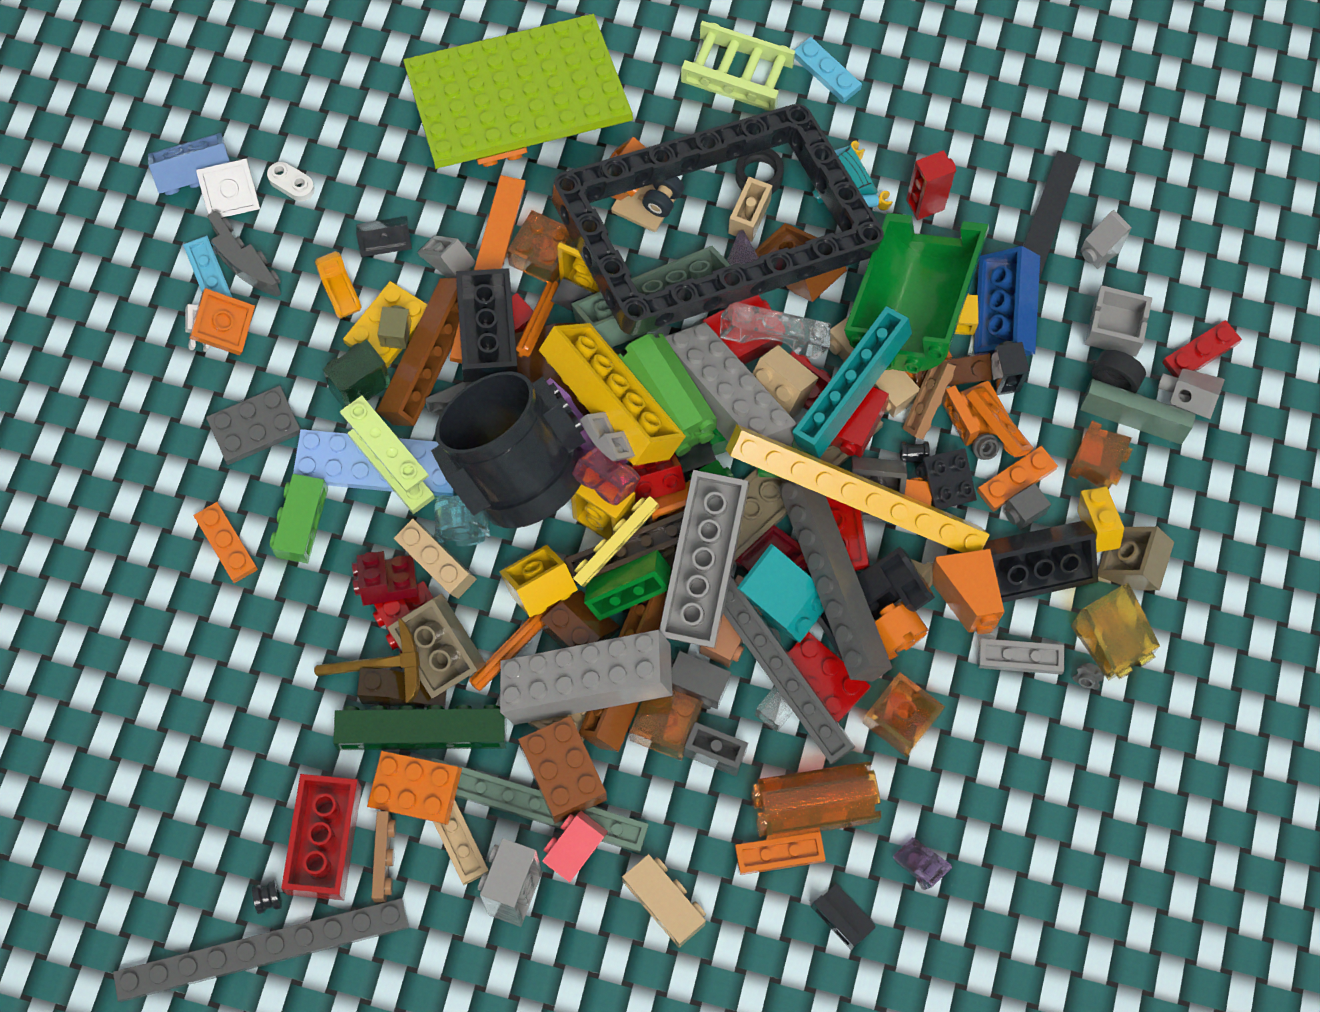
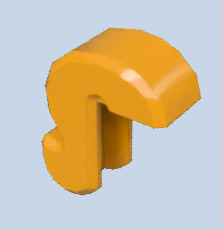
M334 251L316 258L315 265L336 316L341 319L359 312L362 307L345 270L340 253Z

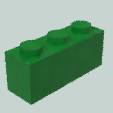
M655 550L591 579L586 586L584 603L600 621L668 591L672 568L659 551Z

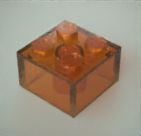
M531 210L507 250L509 265L546 283L548 281L553 283L560 278L557 250L559 242L576 247L564 224Z
M899 672L866 713L862 723L905 757H908L941 716L945 706Z
M672 690V696L642 701L630 730V741L682 761L684 758V748L694 723H698L702 713L703 701Z

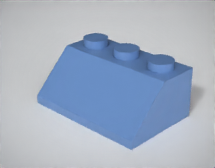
M222 133L148 154V165L158 193L165 192V195L175 194L180 191L181 187L188 185L190 188L200 186L196 172L197 169L230 162Z

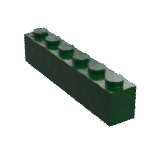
M431 705L427 709H416L414 706H400L399 710H388L385 706H373L371 710H360L359 707L346 706L343 707V710H335L333 744L337 750L506 749L507 718L500 713V706L485 705L483 709H472V706L458 705L455 709H444L443 706Z

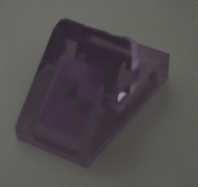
M913 837L893 855L895 862L912 874L923 890L932 888L952 868L950 863Z

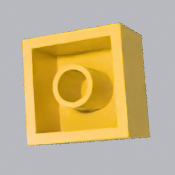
M548 545L499 571L512 598L529 617L543 613L547 607L558 601L566 600L570 597L571 593L578 590L565 562Z

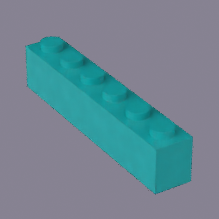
M887 306L884 308L792 433L798 447L820 459L912 335L908 317Z

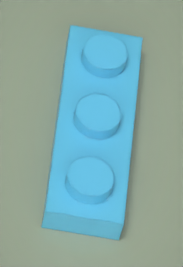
M808 38L794 49L795 59L842 103H845L861 90L862 83L813 38Z

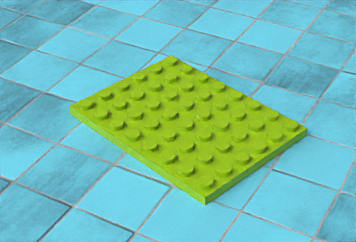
M594 14L403 59L435 169L633 121L632 110Z

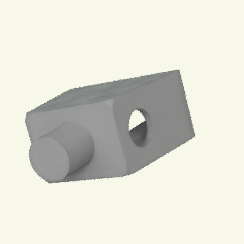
M1182 369L1179 378L1163 373L1158 389L1173 393L1170 401L1172 405L1211 419L1225 379Z

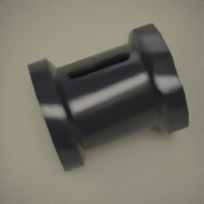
M905 441L900 443V461L924 463L923 458L930 456L928 441H924L923 444H907Z

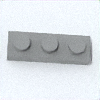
M981 638L979 641V668L1062 675L1064 672V645Z

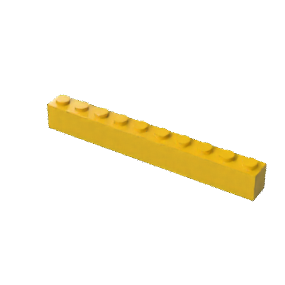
M736 424L727 444L726 451L731 457L959 552L965 553L982 550L990 535L976 524Z

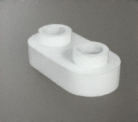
M277 162L269 167L267 172L269 182L277 190L296 201H306L313 196L315 191L313 181L306 174L285 162ZM300 183L304 184L302 187H297Z

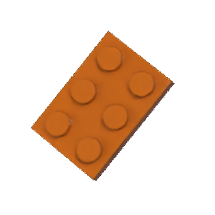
M381 751L367 807L448 825L462 768Z

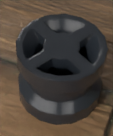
M276 880L269 881L268 885L260 886L259 884L252 886L253 901L258 914L265 913L266 909L270 908L275 910L282 909L281 895Z

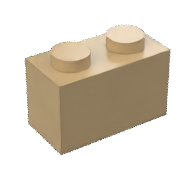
M748 177L730 216L728 234L750 242L753 241L771 201L773 185Z

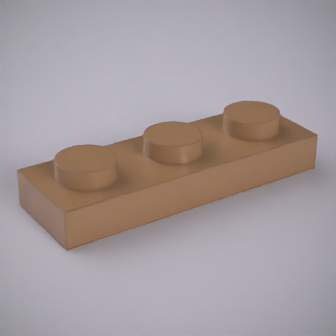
M944 360L938 366L928 370L902 428L916 438L924 439L931 427L936 410L942 403L944 392L953 378L955 365Z
M377 811L372 883V900L375 903L387 902V895H392L393 878H388L389 866H394V849H390V840L395 838L396 820H392L388 811Z

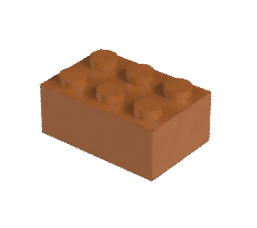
M571 716L518 739L520 749L554 824L567 819L570 814L576 815L580 811L589 809L607 800L605 788Z

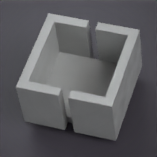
M1101 285L1094 299L1085 345L1105 350H1118L1136 357L1144 343L1152 297Z

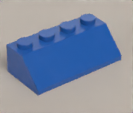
M1023 246L980 256L977 288L978 326L975 332L974 354L987 352L992 356L996 346L1005 341L1023 342L1026 356L1035 354L1040 255Z

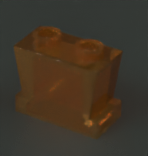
M1091 421L1068 472V476L1078 479L1080 475L1099 488L1108 487L1109 490L1112 484L1117 486L1123 471L1119 467L1122 462L1127 463L1133 448L1128 446L1132 437L1100 429L1102 424Z

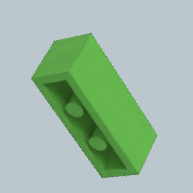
M293 474L291 482L286 483L284 507H280L277 514V523L279 525L277 532H273L270 539V548H272L276 558L309 563L328 493V487L324 479Z

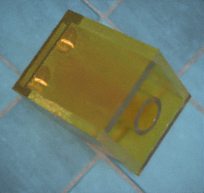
M1129 583L1122 585L1083 608L1071 625L1108 681L1116 676L1119 680L1126 677L1133 671L1131 667L1138 663L1144 666L1156 658L1154 653L1160 647Z

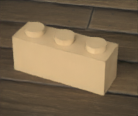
M412 519L394 537L452 596L459 599L477 580L467 568L416 520Z
M648 854L622 876V882L676 946L680 948L705 926L706 920L703 917L706 913L697 902L694 901L691 904L684 896L687 891L677 879L672 882L665 874L668 869L658 857L653 860Z

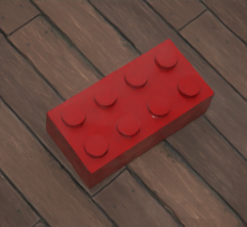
M300 774L281 889L287 895L345 900L362 790L357 779Z

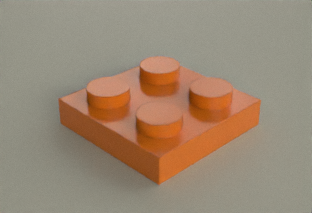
M205 288L202 291L189 339L240 356L244 348L255 305Z

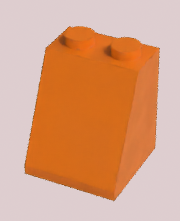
M990 549L935 557L933 562V586L968 633L977 631V634H987L992 632L1004 614V607Z

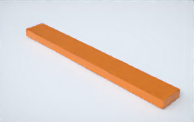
M500 175L474 270L503 269L526 180ZM458 325L450 354V361L462 364L460 328Z

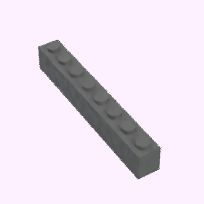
M787 480L778 489L851 680L873 682L892 669V665L827 498L823 494Z

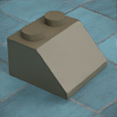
M1158 526L1124 527L1121 547L1104 551L1098 569V576L1135 590L1160 591L1174 541Z

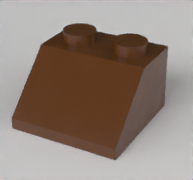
M582 591L571 595L566 600H561L541 619L542 630L562 649L609 640L620 629V626L610 617L599 621L584 603L585 594Z

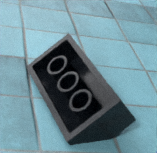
M1084 520L986 541L982 549H990L1002 603L1099 582L1096 535Z

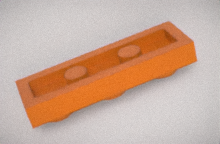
M985 387L973 389L966 396L971 402L972 409L985 419L988 429L1000 438L1004 449L1010 455L1020 457L1027 455L1034 449Z
M1040 446L978 487L977 493L994 512L1006 504L1009 499L1054 472L1058 465L1046 450Z
M218 502L193 515L233 583L258 570Z
M821 832L735 845L740 875L822 863L826 860Z

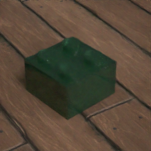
M367 339L362 343L354 344L346 354L340 358L332 359L322 369L331 393L343 408L360 396H363L366 401L370 400L386 389L391 382L384 360Z

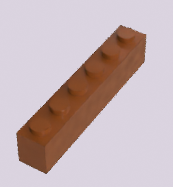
M440 278L376 411L392 425L415 426L426 403V398L429 397L453 346L459 325L456 278Z
M668 591L632 606L619 637L660 630ZM639 702L587 711L579 730V735L599 749L619 752Z

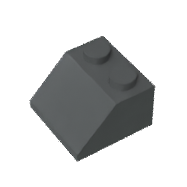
M852 456L850 472L905 494L907 480L906 461ZM862 511L863 520L887 522Z

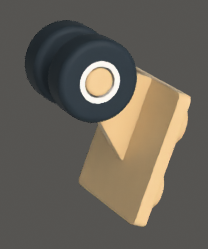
M678 177L641 187L634 196H627L621 201L617 199L611 208L612 213L652 232H656L664 218L671 213L674 201L683 193L684 184Z

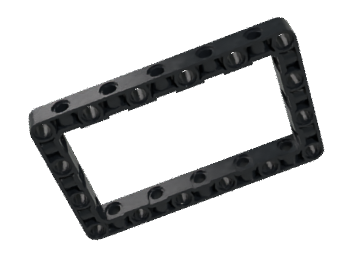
M792 104L560 173L555 177L551 198L620 329L628 335H639L869 259L872 253L879 248L884 237L882 227L814 116L802 104ZM789 143L842 231L835 235L830 233L806 241L804 245L798 247L784 248L759 256V259L745 264L740 262L712 271L711 275L694 280L691 278L664 287V290L645 295V293H638L631 280L632 275L619 251L614 249L608 238L609 233L604 223L590 203Z

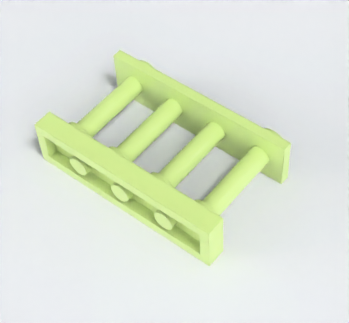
M702 21L700 24V39L704 40L695 62L684 61L681 68V82L768 111L775 110L779 91L775 90L774 87L783 66L793 68L795 50H791L784 45L779 46L720 27L716 23ZM714 43L727 47L718 70L704 66ZM737 51L751 55L740 78L727 74ZM760 58L774 63L765 85L751 82Z
M360 396L340 411V414L353 428L348 432L349 438L413 514L435 499L434 494L423 482V480L429 477L428 473L363 396Z

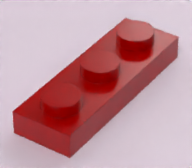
M1224 320L1164 358L1162 364L1173 377L1179 378L1182 369L1197 371L1237 346L1242 339L1231 325Z

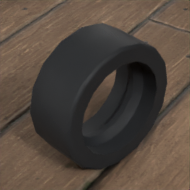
M766 149L738 158L735 174L736 182L741 190H743L748 179L745 175V168L754 162H764L774 169L773 178L765 181V183L773 185L772 194L780 188L783 181L784 164L780 155L773 149Z
M1105 350L1101 352L1091 371L1095 380L1133 393H1137L1146 376V370L1141 362L1133 356L1118 350Z

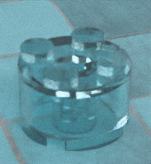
M441 495L436 497V504L434 505L435 539L438 542L448 545V540L456 541V546H471L484 542L485 536L490 537V521L487 520L482 511L473 516L459 496Z

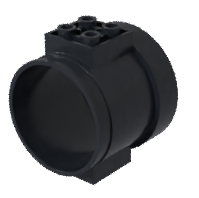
M499 372L483 377L460 391L444 408L436 424L435 436L439 445L432 449L431 452L445 479L473 516L482 511L487 520L498 527L521 528L551 516L574 496L581 486L587 471V457L581 447L586 441L580 433L584 428L554 383L548 385L544 377H541L534 383H531L525 375L517 372Z

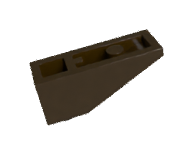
M360 668L357 696L361 704L422 708L439 705L445 709L447 690L431 698L420 681L417 697L412 702L406 703L405 672L389 669Z

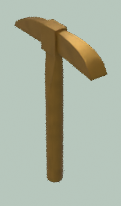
M398 618L403 652L400 655L316 665L314 673L316 676L358 672L360 668L383 669L401 666L405 672L406 703H409L417 697L420 687L419 652L416 651L415 642L409 628L402 619Z

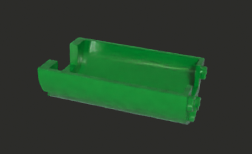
M887 213L882 225L884 237L879 248L871 255L844 329L851 347L855 348L887 306L909 318L912 335L886 370L893 369L916 374L919 371L929 370L941 364L948 355L988 234L989 224L963 221L960 228L961 239L915 234L912 215Z

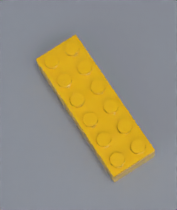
M592 324L562 325L552 328L539 351L545 357L546 362L559 374L562 381L577 396L578 401L591 414L605 412L614 432L624 431L635 454L633 458L627 460L634 466L669 460L686 436Z

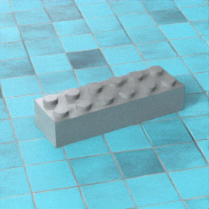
M706 322L665 336L716 416L718 431L728 442L736 424L785 445L792 446L794 439L792 432L796 428L797 423Z
M693 470L659 630L666 639L716 649L750 487L749 481Z
M659 630L501 661L500 713L514 725L672 696L671 645Z

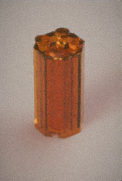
M871 762L757 779L756 784L753 785L751 797L753 807L759 808L758 819H756L758 835H765L766 840L879 822L881 811H875V804H881L875 772L870 770Z

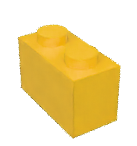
M1108 487L1081 491L1077 512L1080 520H1084L1094 531L1097 552L1119 549L1121 547L1124 526Z

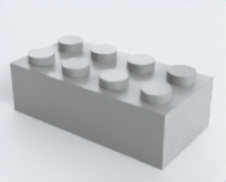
M502 838L500 845L495 844L489 857V862L492 863L488 874L483 873L478 890L481 891L480 896L489 916L522 927L542 870L536 850Z

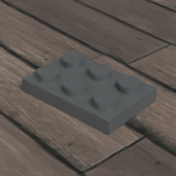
M281 386L206 417L227 465L300 435V428Z

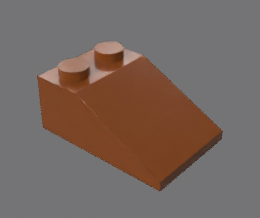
M785 223L753 251L751 256L754 260H757L759 256L784 248L798 247L804 245L806 241L818 237ZM845 266L787 285L786 287L794 294L813 302L847 269Z

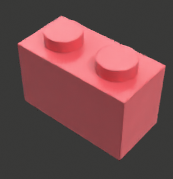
M582 811L576 817L570 814L560 827L565 832L559 839L553 837L543 850L547 855L542 862L569 883L608 833L606 829Z

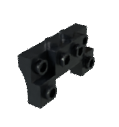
M901 546L874 565L867 567L857 576L873 617L899 599L902 600L909 611L915 612L935 598L925 579L918 572L909 555ZM824 611L817 622L827 635L835 652L842 658Z

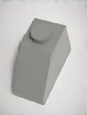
M1112 210L1085 239L1080 251L1084 259L1099 269L1120 253L1131 227L1115 210Z
M434 235L417 252L421 258L447 278H456V271H469L476 263L459 239Z

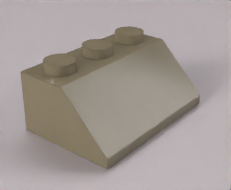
M442 593L401 618L413 636L416 651L419 652L420 666L418 667L420 681L431 698L436 697L472 675L486 664ZM396 621L387 628L402 650L399 622Z

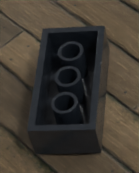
M509 268L456 271L463 382H475L483 377L499 372H517Z

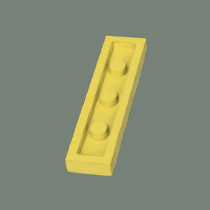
M650 496L646 500L641 498L633 506L632 511L634 513L628 520L621 519L613 528L615 534L608 541L604 538L594 548L593 551L596 554L590 561L584 559L574 571L577 574L573 579L582 587H585L659 508V504Z

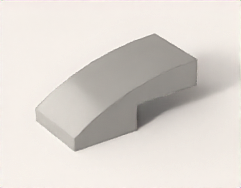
M605 412L586 414L580 419L590 439L606 457L612 461L631 459L635 456L624 431L614 432Z

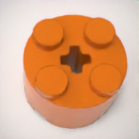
M902 601L896 606L892 603L880 611L882 617L875 621L889 660L898 656L896 652H900L903 649L906 651L914 646L929 631L917 612L909 611Z

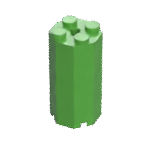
M653 333L646 334L629 343L625 347L627 354L622 357L620 353L618 355L619 358L686 436L675 451L677 456L685 455L691 450L692 446L698 443L704 444L713 439L715 436L713 430L717 428V418L663 333H658V338Z

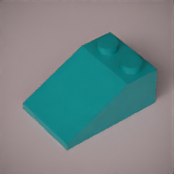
M772 544L769 545L737 587L779 632L799 643L824 612L813 579Z

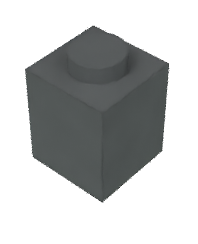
M1034 483L1009 499L1004 510L1010 523L1016 524L1022 530L1048 512L1051 503Z

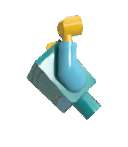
M853 141L850 146L834 150L869 207H878L880 210H888L893 202H886L884 200L888 199L890 193L882 191L879 196L876 194L878 190L861 162L865 149L858 150L860 143ZM812 191L818 203H824L818 191Z

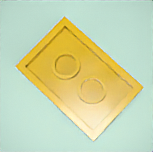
M391 281L343 338L344 344L387 370L403 349L380 346L378 329L382 307L396 305L409 309L412 320L409 342L428 305Z

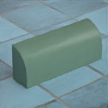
M1091 379L1080 408L1081 411L1181 445L1192 430L1195 421V413L1095 379Z

